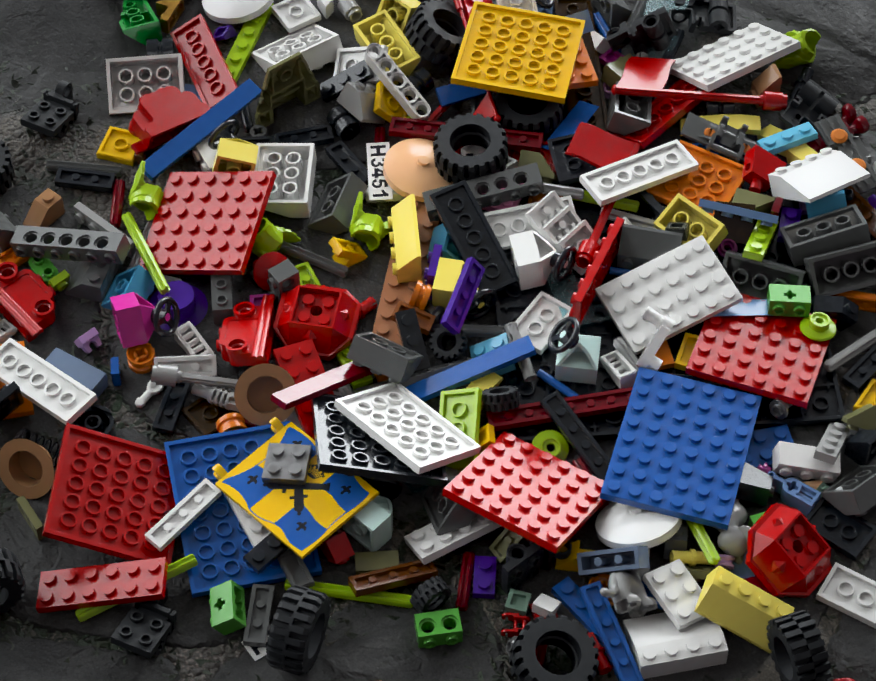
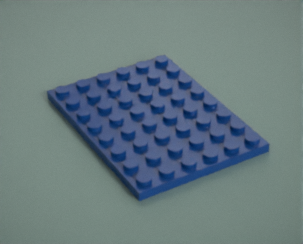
M639 367L601 489L600 498L728 530L762 397Z
M290 421L281 422V423H282L284 426H286L288 423H290ZM271 424L164 442L175 506L205 478L214 485L219 481L214 477L213 466L220 464L229 473L276 433L271 430ZM222 491V495L180 533L184 556L194 554L198 562L197 566L187 570L192 598L210 595V588L229 580L234 581L243 588L252 587L253 584L266 585L286 580V576L277 559L259 575L243 561V556L253 549V546ZM316 548L303 559L311 576L322 574Z

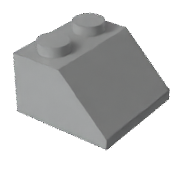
M359 81L347 82L336 101L361 122L385 123V119L373 112L376 86L369 82L367 84Z

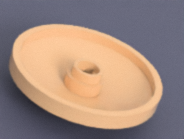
M421 138L406 139L396 143L388 150L384 158L383 175L388 185L396 193L405 198L410 194H415V201L424 202L422 192L453 184V182H447L444 176H440L438 169L435 167L434 141Z

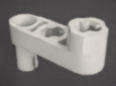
M648 306L642 318L657 326V331L641 354L636 365L657 371L663 360L656 357L655 354L671 331L675 321L666 315L662 316Z

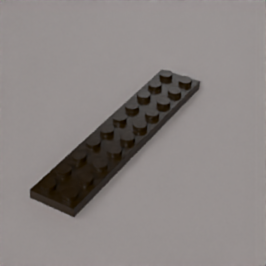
M554 0L555 15L565 17L588 9L594 27L591 0ZM588 32L582 35V39L598 77V86L568 90L566 96L568 114L579 101L599 106L587 123L610 132L607 130V108L603 81L601 80L599 54L594 48L591 33Z

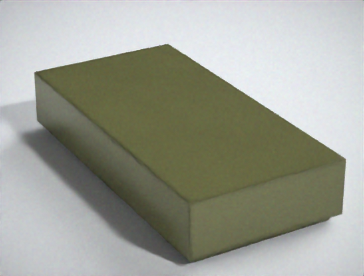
M25 496L17 498L19 511L37 539L40 541L46 538L42 536L44 526Z
M398 550L355 552L356 575L399 565Z

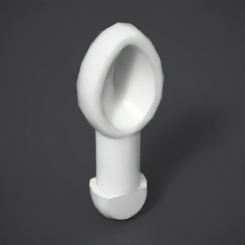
M150 380L147 384V390L135 400V406L143 408L153 395H157L163 390L164 386L156 385V382H151Z

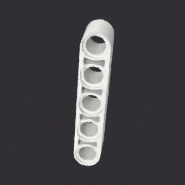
M369 44L364 55L367 65L410 118L427 120L431 111L427 101L380 44ZM375 52L378 56L373 57L369 53ZM381 67H388L390 71H383ZM393 81H399L401 86H396ZM409 95L414 100L409 101L405 98V96ZM417 110L424 111L425 115H419Z

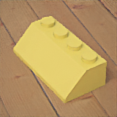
M386 9L353 25L356 41L361 47L368 46L371 43L386 45L389 47L388 55L405 76L411 75L420 62L421 57L414 47H411L409 40H407ZM393 81V83H394L395 85H397L398 82H399V81Z
M410 194L391 208V216H388V228H392V232H389L390 244H394V247H391V259H395L396 262L392 263L393 275H397L398 283L422 281L421 249L415 194Z
M718 566L706 576L694 612L764 651L772 653L768 647L769 640L766 634L768 633L766 629L768 621L793 613L795 608L723 567Z

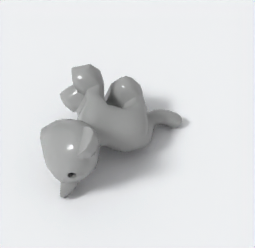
M735 499L728 530L712 528L720 532L717 540L718 547L727 555L734 556V562L742 564L743 557L748 551L747 538L748 530L751 527L744 525L748 518V513L744 506L739 503V500Z
M650 568L613 572L609 576L608 588L600 589V594L603 597L612 599L617 614L628 612L631 618L644 616L647 611L658 608L656 600L647 596L642 583L643 575L650 572Z

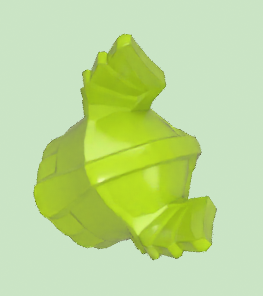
M812 28L802 30L801 32L793 30L784 34L800 41L801 48L781 57L772 64H776L777 68L790 69L797 65L813 63L816 56V45L821 35Z
M142 160L135 175L128 199L130 206L133 205L143 211L146 220L151 221L154 220L155 214L158 213L163 192L159 186L145 183L146 162Z
M359 191L353 208L349 232L351 237L353 236L357 240L366 243L368 249L373 251L379 247L381 239L385 238L392 228H388V220L383 222L379 215L365 213L362 210L363 192Z
M262 218L259 227L260 232L256 236L252 252L257 257H260L268 252H277L281 248L283 241L288 243L301 242V238L296 233L291 232V229L274 226L267 218Z

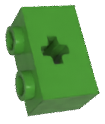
M769 284L767 293L768 316L809 317L811 307L810 286Z
M232 580L210 588L209 604L211 607L210 623L212 628L223 635H227L246 627L244 588Z

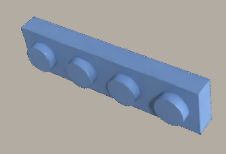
M701 198L699 200L698 206L708 213L713 214L714 210L722 211L721 216L733 218V214L741 216L743 221L753 222V219L761 220V225L772 227L773 223H778L779 216Z

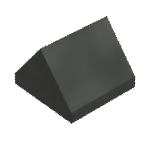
M669 222L665 230L683 233L682 241H687L689 223Z

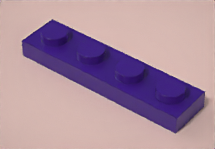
M473 257L466 259L440 322L453 335L460 333L485 271V268Z

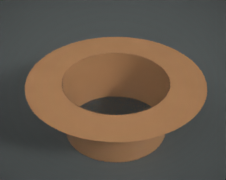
M268 363L258 364L247 369L238 379L234 392L235 403L240 414L249 422L259 426L269 425V421L274 417L278 418L281 422L287 419L295 406L284 410L271 401V394L295 385L292 376L280 366Z
M13 439L7 442L0 450V478L5 486L17 496H25L26 499L42 497L50 490L54 480L51 455L44 447L31 440Z

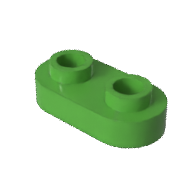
M29 258L30 270L35 274H39L47 286L49 280L59 274L50 259Z

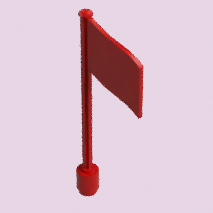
M631 56L625 64L623 76L617 86L614 84L611 88L614 96L619 94L758 104L762 110L781 111L787 107V94L782 92L763 91L762 95L754 96L664 89L668 81L670 69L675 64L676 59Z
M581 122L565 154L577 157L597 168H601L636 155L639 149L642 148V143L639 140L631 142L616 137L594 125ZM616 201L604 205L590 238L581 242L575 255V262L580 268L587 269L589 264L592 265L595 251L600 250V246L597 243Z

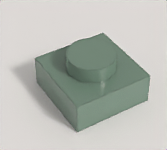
M510 588L504 611L526 616L532 594Z

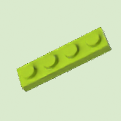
M758 220L744 248L742 257L762 262L777 230L778 223H773L772 227L761 225V220Z

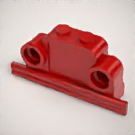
M175 86L161 87L155 92L142 95L139 99L137 111L134 112L128 126L129 132L141 140L131 144L132 150L136 154H140L170 141L211 108L207 104L202 103L194 93L190 91L181 93Z
M3 262L0 264V314L15 326L17 331L28 342H31L45 328L54 323L56 319L54 296H56V293L50 285L47 286L39 274H35L30 269H23L19 272L15 263Z
M274 294L263 295L261 305L255 306L252 302L236 304L233 307L234 316L223 320L222 328H219V339L216 340L217 352H221L224 361L230 362L231 365L237 367L269 364L275 334L273 330L276 317Z

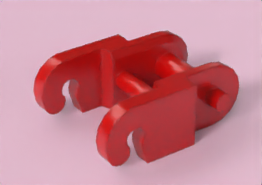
M503 613L502 619L505 620L508 617L509 621L514 622V628L501 630V635L505 636V633H507L508 637L518 636L525 625L530 622V618L519 616V613ZM517 623H522V628H517Z

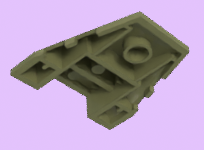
M300 51L267 68L255 114L256 125L267 127L274 123L273 109L295 97L304 105L321 97L320 84L314 77Z

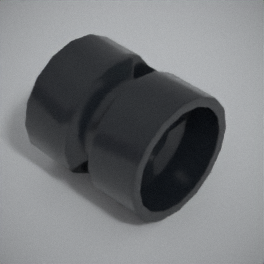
M173 37L162 38L161 41H158V39H146L147 56L175 54Z
M420 67L411 73V77L406 76L421 95L434 87L433 78L425 68ZM406 95V96H405V97H407V98L409 99V101L414 100V99H413L411 96H409V95Z
M705 101V115L734 114V103Z
M342 105L334 107L327 115V122L336 130L341 140L349 141L360 133L361 124Z

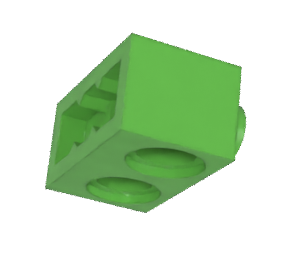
M458 608L414 614V625L419 648H433L438 645H455L458 642H463V630ZM447 627H452V628H454V629L448 630V629H446V628H447ZM430 630V631H432V632H430V633H425L424 631Z

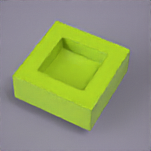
M63 270L49 280L48 286L50 285L55 292L57 290L59 292L64 290L68 286L69 273Z

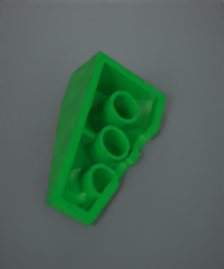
M124 0L123 12H121V20H119L122 32L145 46L146 39H158V41H161L163 37L159 20L147 0Z

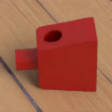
M756 144L745 153L742 179L751 184L749 191L756 193L765 192L771 188L768 174L775 172L776 168L785 167L786 163Z

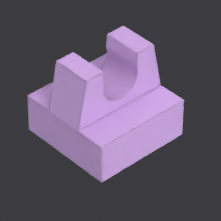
M95 327L74 341L78 349L81 348L86 354L92 352L89 346L90 343H94L97 348L102 345L98 336L99 333Z

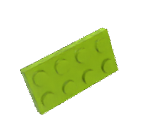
M476 387L441 391L439 414L476 443H479L482 390ZM478 454L445 466L463 471Z

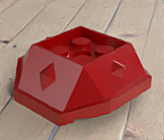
M313 284L298 285L292 290L282 293L273 330L284 346L312 339L320 360L330 361L337 353L352 344L362 306L347 289Z
M775 503L748 530V553L746 554L745 563L774 597L805 598L816 589L832 569L830 562L831 547L817 532L816 526L812 525L802 512L796 508Z

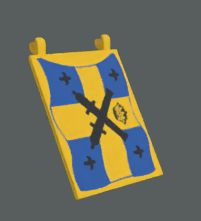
M274 417L269 423L271 424V430L276 434L229 473L220 464L212 467L214 477L219 480L215 483V486L300 558L304 559L376 498L379 492L360 476H347L345 474L318 471L315 440L294 423L290 422L284 426L278 418ZM269 443L312 446L305 485L263 483L262 474Z

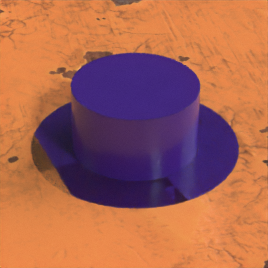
M184 281L168 282L170 287L169 293L162 295L159 291H156L150 298L149 302L154 306L163 297H172L177 302L180 310L178 327L188 321L196 326L204 319L208 310V302L203 292ZM171 306V318L174 319V311ZM168 324L160 325L164 330L170 329Z

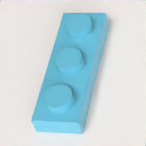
M809 122L757 140V145L775 155L818 139V132Z

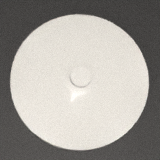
M202 0L205 14L211 20L222 24H238L260 16L267 11L274 0Z
M611 502L598 514L595 527L600 541L610 548L648 546V548H651L670 539L679 530L682 519Z

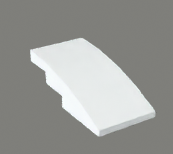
M555 190L549 192L525 214V217L536 231L559 253L568 245H574L578 251L581 242L589 239L593 231L586 219L581 221L571 205L566 206ZM600 238L598 239V242H597V243L599 244V246H600V243H601ZM575 262L573 269L580 275H583L586 269L580 268Z

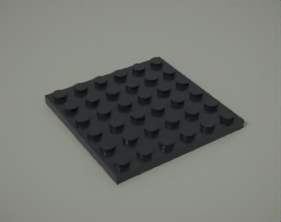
M323 394L311 399L318 471L345 474L347 476H361L369 479H384L391 482L400 481L410 484H423L431 487H445L447 485L448 479L445 466L417 474L334 407L335 399L345 396Z

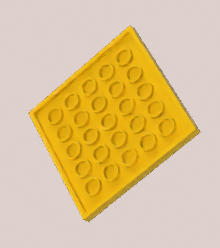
M474 1L451 76V84L565 104L585 27V20Z

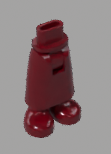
M847 103L842 107L841 119L850 133L853 135L863 134L869 130L870 126L864 116L857 117L856 110L851 104ZM819 133L818 139L805 143L817 153L827 147Z

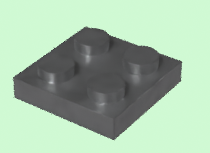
M269 443L262 474L263 483L305 485L312 446Z

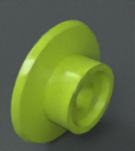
M815 312L809 315V317L803 318L800 322L801 332L806 337L815 341L829 340L835 336L837 331L835 323L823 312Z
M542 431L532 441L533 446L549 452L563 461L568 456V442L557 431ZM547 445H553L554 451H548Z

